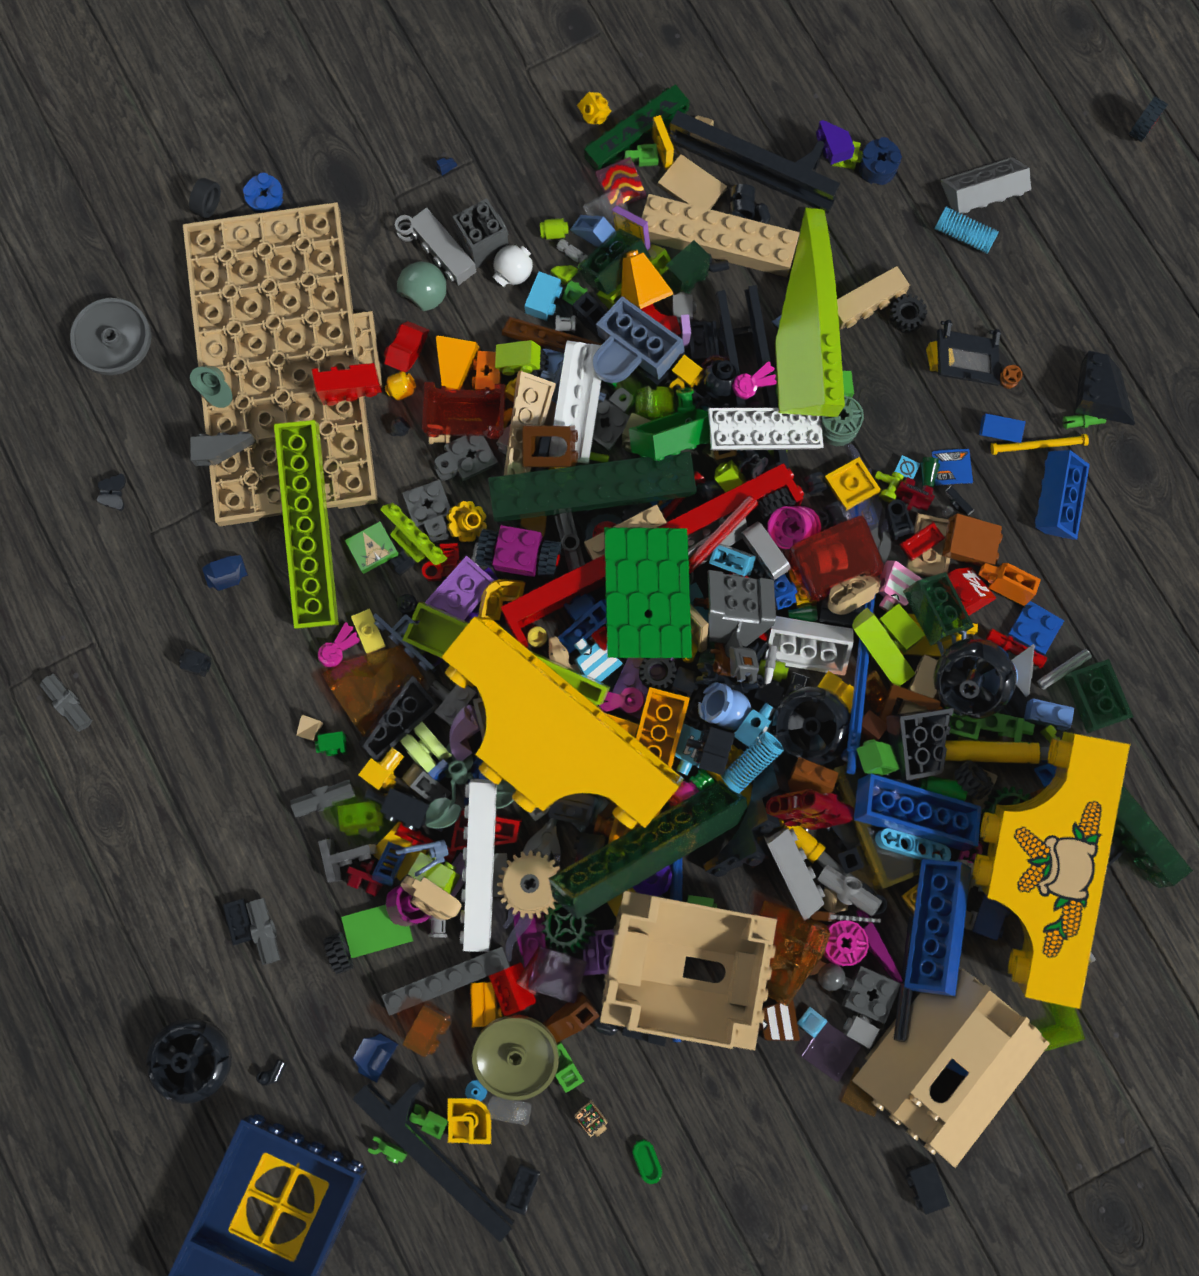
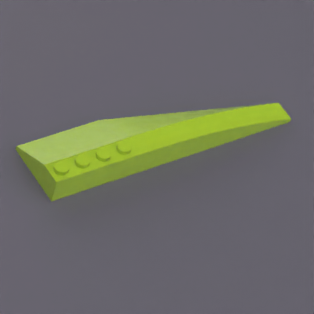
M805 208L786 290L785 302L779 321L778 333L775 339L779 413L838 417L845 406L837 294L825 210Z

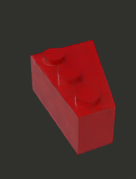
M374 363L349 365V369L337 370V367H330V371L318 372V368L312 369L316 392L323 405L333 406L340 401H355L358 397H373L377 393L382 392Z
M461 808V815L455 822L450 852L467 848V840L464 839V827H468V818H465L464 808ZM496 814L495 845L517 842L522 819Z

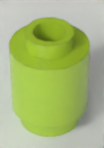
M563 218L548 219L545 222H540L541 238H546L547 240L565 238V234H569L568 222H564Z
M761 659L757 674L763 678L766 669L765 659ZM775 660L776 665L772 680L781 683L782 679L786 680L789 668L785 667V662Z

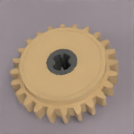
M529 851V856H526L524 852H521L520 858L514 855L513 862L506 861L509 865L508 868H501L505 872L504 875H498L502 880L501 883H497V886L502 888L498 895H504L501 902H508L506 909L514 908V915L521 912V918H524L526 914H528L529 919H533V914L541 918V912L543 911L548 915V908L555 909L553 903H560L558 895L564 894L560 890V887L565 886V883L560 882V879L564 878V876L557 873L561 868L559 866L554 868L555 860L553 859L548 862L549 856L546 854L542 858L539 851L536 856H534L532 851ZM533 880H535V882H533L536 885L535 888L530 887L529 890H527L526 888H528V886L526 885V883L528 881L532 882Z

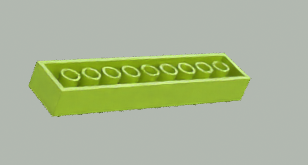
M315 420L274 424L294 629L339 625L319 424Z

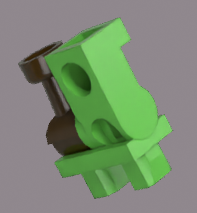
M996 713L981 719L980 730L997 732L998 738H986L985 733L979 732L977 741L1021 742L1022 734L1033 735L1034 724L1024 721V718Z

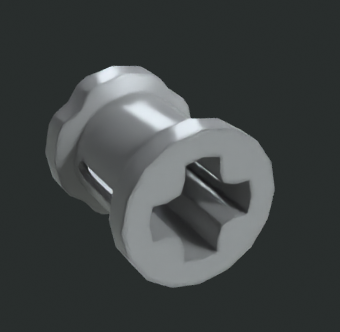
M556 315V330L575 333L576 316L567 318Z
M432 915L429 916L431 920V933H429V937H447L445 933L446 920L436 919Z

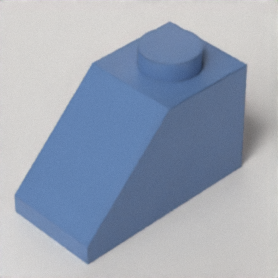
M580 215L570 229L574 234L598 247L610 245L617 233L604 216Z

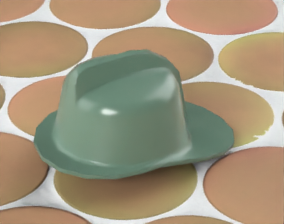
M206 365L192 370L190 374L191 384L211 405L218 408H225L230 405L233 396L232 391L225 382L224 374L219 368Z

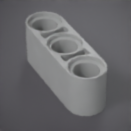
M757 521L741 532L744 542L772 580H776L791 570L789 562L760 522Z

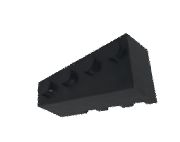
M408 673L359 744L373 760L377 761L434 712L439 705L417 679Z

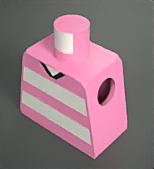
M886 561L879 578L881 584L878 593L884 597L879 607L888 612L894 604L897 605L899 603L901 606H906L923 586L925 580L897 561Z

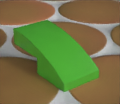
M559 1042L557 1044L559 1062L555 1076L567 1093L583 1083L584 1080L562 1042Z

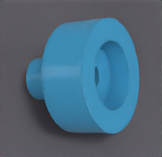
M473 1080L467 1085L465 1093L467 1098L482 1101L487 1095V1090L479 1080Z

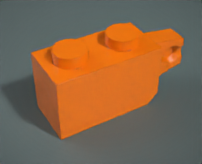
M985 563L980 568L978 574L990 583L989 589L1023 606L1036 595L1041 579L1009 563H1002L999 567Z

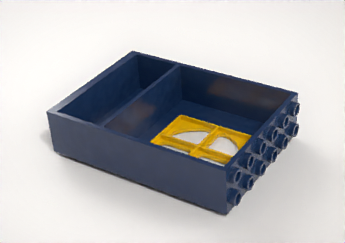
M254 1114V1116L250 1115L241 1119L168 1276H320L368 1169L363 1168L364 1164L352 1159V1161L344 1159V1154L332 1150V1152L325 1150V1146L319 1142L313 1141L310 1143L304 1140L305 1136L300 1133L293 1132L291 1134L285 1131L286 1127L281 1124L274 1123L272 1125L266 1122V1118L262 1115ZM280 1166H286L291 1169V1174L279 1198H275L255 1187L259 1177L270 1169ZM299 1174L307 1176L312 1184L315 1196V1205L312 1213L298 1209L287 1201ZM251 1196L270 1204L274 1209L261 1236L256 1235L248 1223L246 1207L247 1200ZM282 1212L291 1214L306 1222V1228L291 1241L281 1244H275L270 1241V1236Z

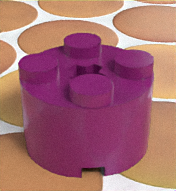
M401 885L396 886L387 894L386 909L393 924L408 927L426 921L429 915L414 904H410L413 896L406 892Z

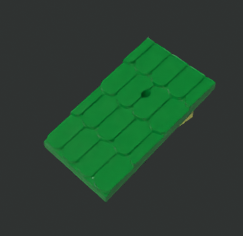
M604 527L607 658H692L687 528ZM650 610L648 615L645 616V611Z

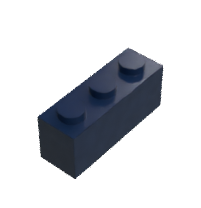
M983 893L984 897L980 908L977 910L978 914L973 929L970 932L992 941H997L1004 933L1005 926H1002L1004 918L1009 917L1011 909L996 900L987 898L985 893Z

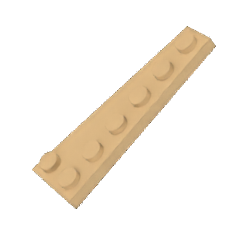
M518 371L501 491L503 494L519 499L523 497L531 467H523V426H544L556 383L523 371ZM536 436V450L540 436Z

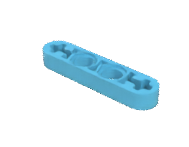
M890 828L878 831L875 836L876 844L888 851L919 860L949 861L951 859L950 849L944 844ZM884 835H886L887 839H894V841L887 842V840L884 838ZM902 838L908 843L906 850L901 846ZM920 844L925 846V855L919 851ZM939 851V853L942 855V858L939 854H933V852Z

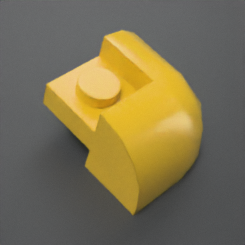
M448 1098V1143L491 1144V1116L486 1105L472 1098Z

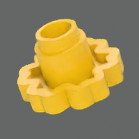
M472 501L459 502L457 507L450 508L446 516L450 522L447 525V530L452 537H459L461 542H473L476 537L480 536L482 529L487 528L484 522L486 514L483 512L482 507H475Z

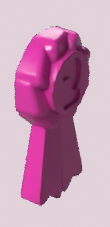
M770 361L752 376L747 373L737 376L732 385L735 395L742 399H748L755 395L757 387L777 384L775 380L776 374L765 377L775 369L771 366Z
M347 622L344 623L334 643L326 642L319 648L318 660L323 666H337L343 659V651L360 642L356 632L350 635L354 627L349 626Z
M635 687L625 688L621 694L608 692L604 700L608 702L599 705V707L602 708L601 710L604 713L619 707L628 713L637 712L644 705V696Z

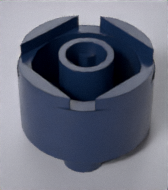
M881 137L869 142L865 146L859 163V172L866 182L885 185L892 181L902 158L897 145L887 137Z

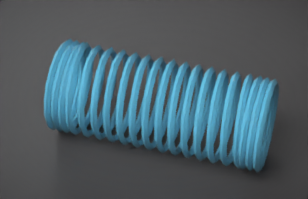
M946 206L935 229L939 232L942 230V233L945 232V235L948 234V236L952 234L951 237L955 235V239L958 237V241L961 239V242H963L964 240V244L967 242V245L970 244L973 248L977 246L976 249H979L980 247V251L987 254L998 231L995 229L991 230V227L988 228V226L984 228V224L981 226V223H979L978 225V221L975 223V220L972 221V218L968 221L969 217L965 219L966 215H964L962 218L963 214L959 212L956 214V211H954L952 214L953 209Z
M764 731L757 738V741H754L749 746V749L747 748L744 754H741L724 771V775H721L725 784L734 792L741 793L757 775L762 773L765 767L770 765V762L775 760V757H778L784 751L781 743L772 734Z

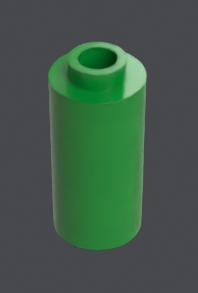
M929 776L920 778L917 784L918 788L961 801H965L967 791H964L963 787L959 786L958 781Z

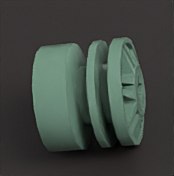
M844 395L845 406L839 414L843 416L844 420H841V416H821L823 440L828 444L844 446L856 437L862 425L864 414L859 402L852 397Z

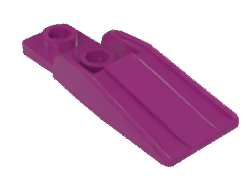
M857 907V917L870 918L867 913ZM860 921L866 925L863 929L868 936V950L894 981L898 983L903 982L873 922Z
M544 911L541 912V918L533 914V919H529L528 914L521 918V912H518L516 915L513 914L519 949L524 957L526 976L545 975L547 973L544 954L546 953V941L544 940L546 934L541 932L546 929V926L541 924V922L545 921V917L542 915Z

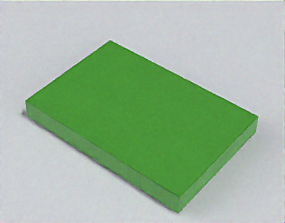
M386 905L341 917L351 958L414 941L410 926L404 927L393 924L387 913Z

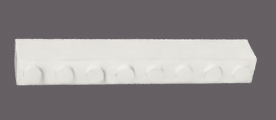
M471 779L470 784H466L465 797H469V806H465V818H468V827H464V839L467 840V848L463 849V860L467 861L466 869L463 868L462 881H466V889H462L461 902H465V910H461V923H464V931L460 932V944H464L463 951L489 952L491 947L497 784L488 779Z

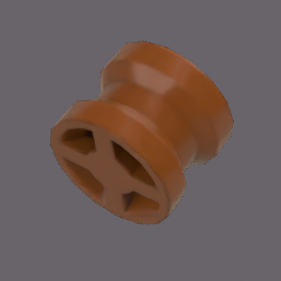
M1016 365L1006 366L1000 374V384L1007 389L1014 388L1022 378V370Z
M598 814L593 834H602L609 838L614 818L610 817L607 819L603 815Z

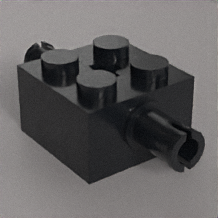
M370 786L364 798L381 805L380 812L384 813V818L393 822L397 821V819L403 821V826L411 830L424 826L426 813L431 805L430 802L396 787L390 788L389 792L385 794ZM434 828L439 832L443 830V828Z

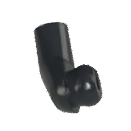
M757 203L755 205V213L759 214V222L768 224L771 216L767 205Z
M705 253L702 255L701 263L710 272L715 273L729 270L728 260L716 262L712 259L711 254Z
M600 1014L592 1022L598 1033L613 1036L619 1031L618 1025L600 1022Z
M277 1059L272 1070L258 1073L256 1077L257 1082L263 1086L277 1083L287 1063Z

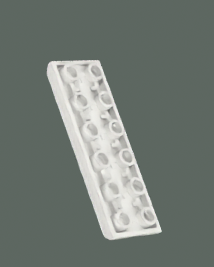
M567 341L553 426L575 425V430L578 431V441L575 442V450L578 451V463L589 464L601 387V379L594 371L593 357L602 345ZM552 436L549 457H560L567 451V443L561 437Z
M708 408L711 450L823 448L821 416L779 413V408Z

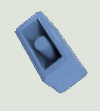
M1031 699L1026 705L1024 721L1041 726L1052 725L1055 729L1065 731L1071 728L1074 708Z

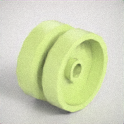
M423 722L414 728V732L421 739L419 742L410 734H407L400 740L408 750L407 753L419 766H422L427 773L437 765L431 757L433 754L440 761L442 759L446 761L452 756Z

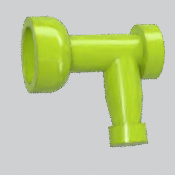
M878 471L875 478L889 484L888 488L881 492L880 498L890 503L896 500L894 492L899 482L903 481L904 476L898 472H893L892 476Z

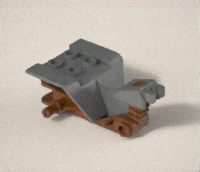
M708 570L709 598L701 599L695 597L693 605L709 610L708 638L710 642L715 643V649L710 650L711 653L715 654L713 671L718 675L737 677V682L744 681L746 675L749 679L748 682L753 684L757 681L759 671L756 653L754 650L743 648L742 646H748L775 624L774 580L764 578L753 579L741 577L739 574L727 575L723 574V572Z

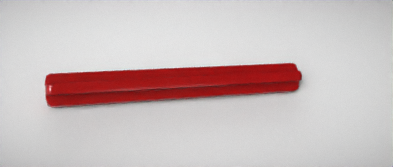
M749 496L688 558L689 575L758 505L754 497Z

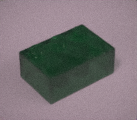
M619 228L578 264L577 267L587 284L609 295L622 283L623 258L627 257V252L637 249L638 253H644L648 259L651 256L642 239Z
M946 572L918 580L903 591L930 646L950 640L953 635L958 637L974 627Z
M1109 659L1064 676L1087 734L1133 717Z

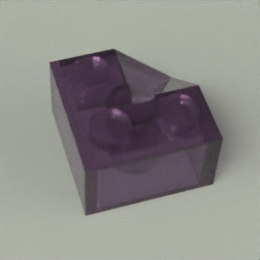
M540 947L528 989L575 1003L588 962Z

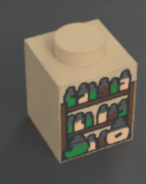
M592 1100L574 1115L590 1137L594 1134L598 1137L607 1129L605 1126L608 1123L607 1119Z

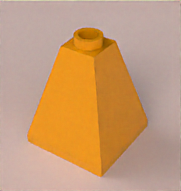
M637 249L626 253L627 257L623 258L621 297L623 296L641 309L673 295L671 288L644 253H638Z
M437 335L436 343L442 387L445 388L444 392L456 394V391H460L473 366V360L477 358V353L481 348L476 342Z

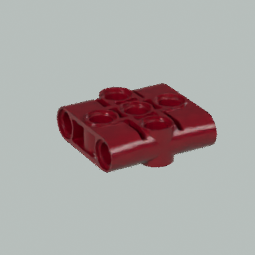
M812 789L770 798L766 804L767 813L784 820V825L800 826L809 830L848 823L853 819L855 813L851 805L837 800L836 794L819 793Z

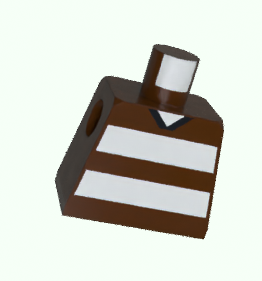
M792 998L762 1007L765 1014L763 1023L759 1024L758 1032L762 1031L764 1040L800 1041Z

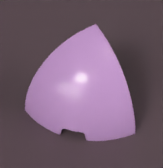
M472 705L464 706L458 712L450 729V747L456 760L462 761L472 754L468 739L480 731L475 707Z

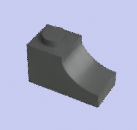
M416 762L402 776V779L409 787L430 803L439 798H448L452 793L440 782L433 779Z

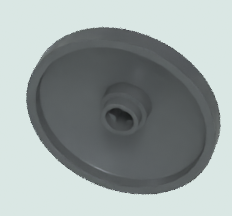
M105 298L89 304L78 314L71 328L70 341L75 356L86 368L102 375H117L133 369L144 359L151 344V328L143 312L133 303L119 298Z

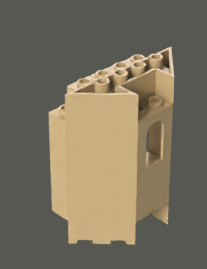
M624 891L622 903L617 914L616 926L613 929L614 938L608 971L604 979L606 982L603 990V1007L600 1022L624 1026L632 1031L733 1049V1047L755 1050L759 1024L763 1023L765 1014L764 1010H762L763 1001L766 1002L768 997L766 982L770 980L772 974V967H769L770 959L774 958L776 947L773 945L777 919ZM686 956L721 963L726 970L724 979L719 983H711L684 978L683 972Z
M960 968L955 996L916 992L910 1002L906 1040L904 1042L894 1040L895 1019L865 1057L867 1062L852 1080L874 1099L872 1103L878 1109L883 1111L885 1108L891 1113L889 1116L891 1120L899 1126L903 1123L908 1128L906 1132L916 1141L918 1138L922 1139L926 1143L923 1146L933 1155L937 1152L955 1168L1050 1044L1041 1036L1039 1030L1029 1023L1030 1020L1027 1017L1020 1016L991 992V987L986 984L983 985L976 977ZM953 1059L969 1073L946 1102L937 1103L930 1097V1086L949 1061Z

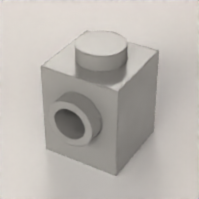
M687 293L673 295L672 316H677L680 325L681 315L689 314L690 322H692L693 314H696V302H693V295H688Z
M862 1014L860 1017L855 1015L852 1018L849 1017L843 1027L845 1029L844 1035L869 1049L880 1029L871 1025L872 1020Z

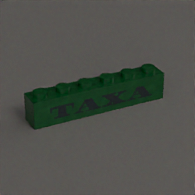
M676 84L671 88H666L661 95L650 99L644 107L636 109L626 120L619 121L616 127L610 131H605L599 139L589 142L584 148V158L599 175L625 156V151L636 149L637 145L643 144L652 137L653 117L661 115L663 123L667 127L671 124L677 111L684 114L689 111V99Z

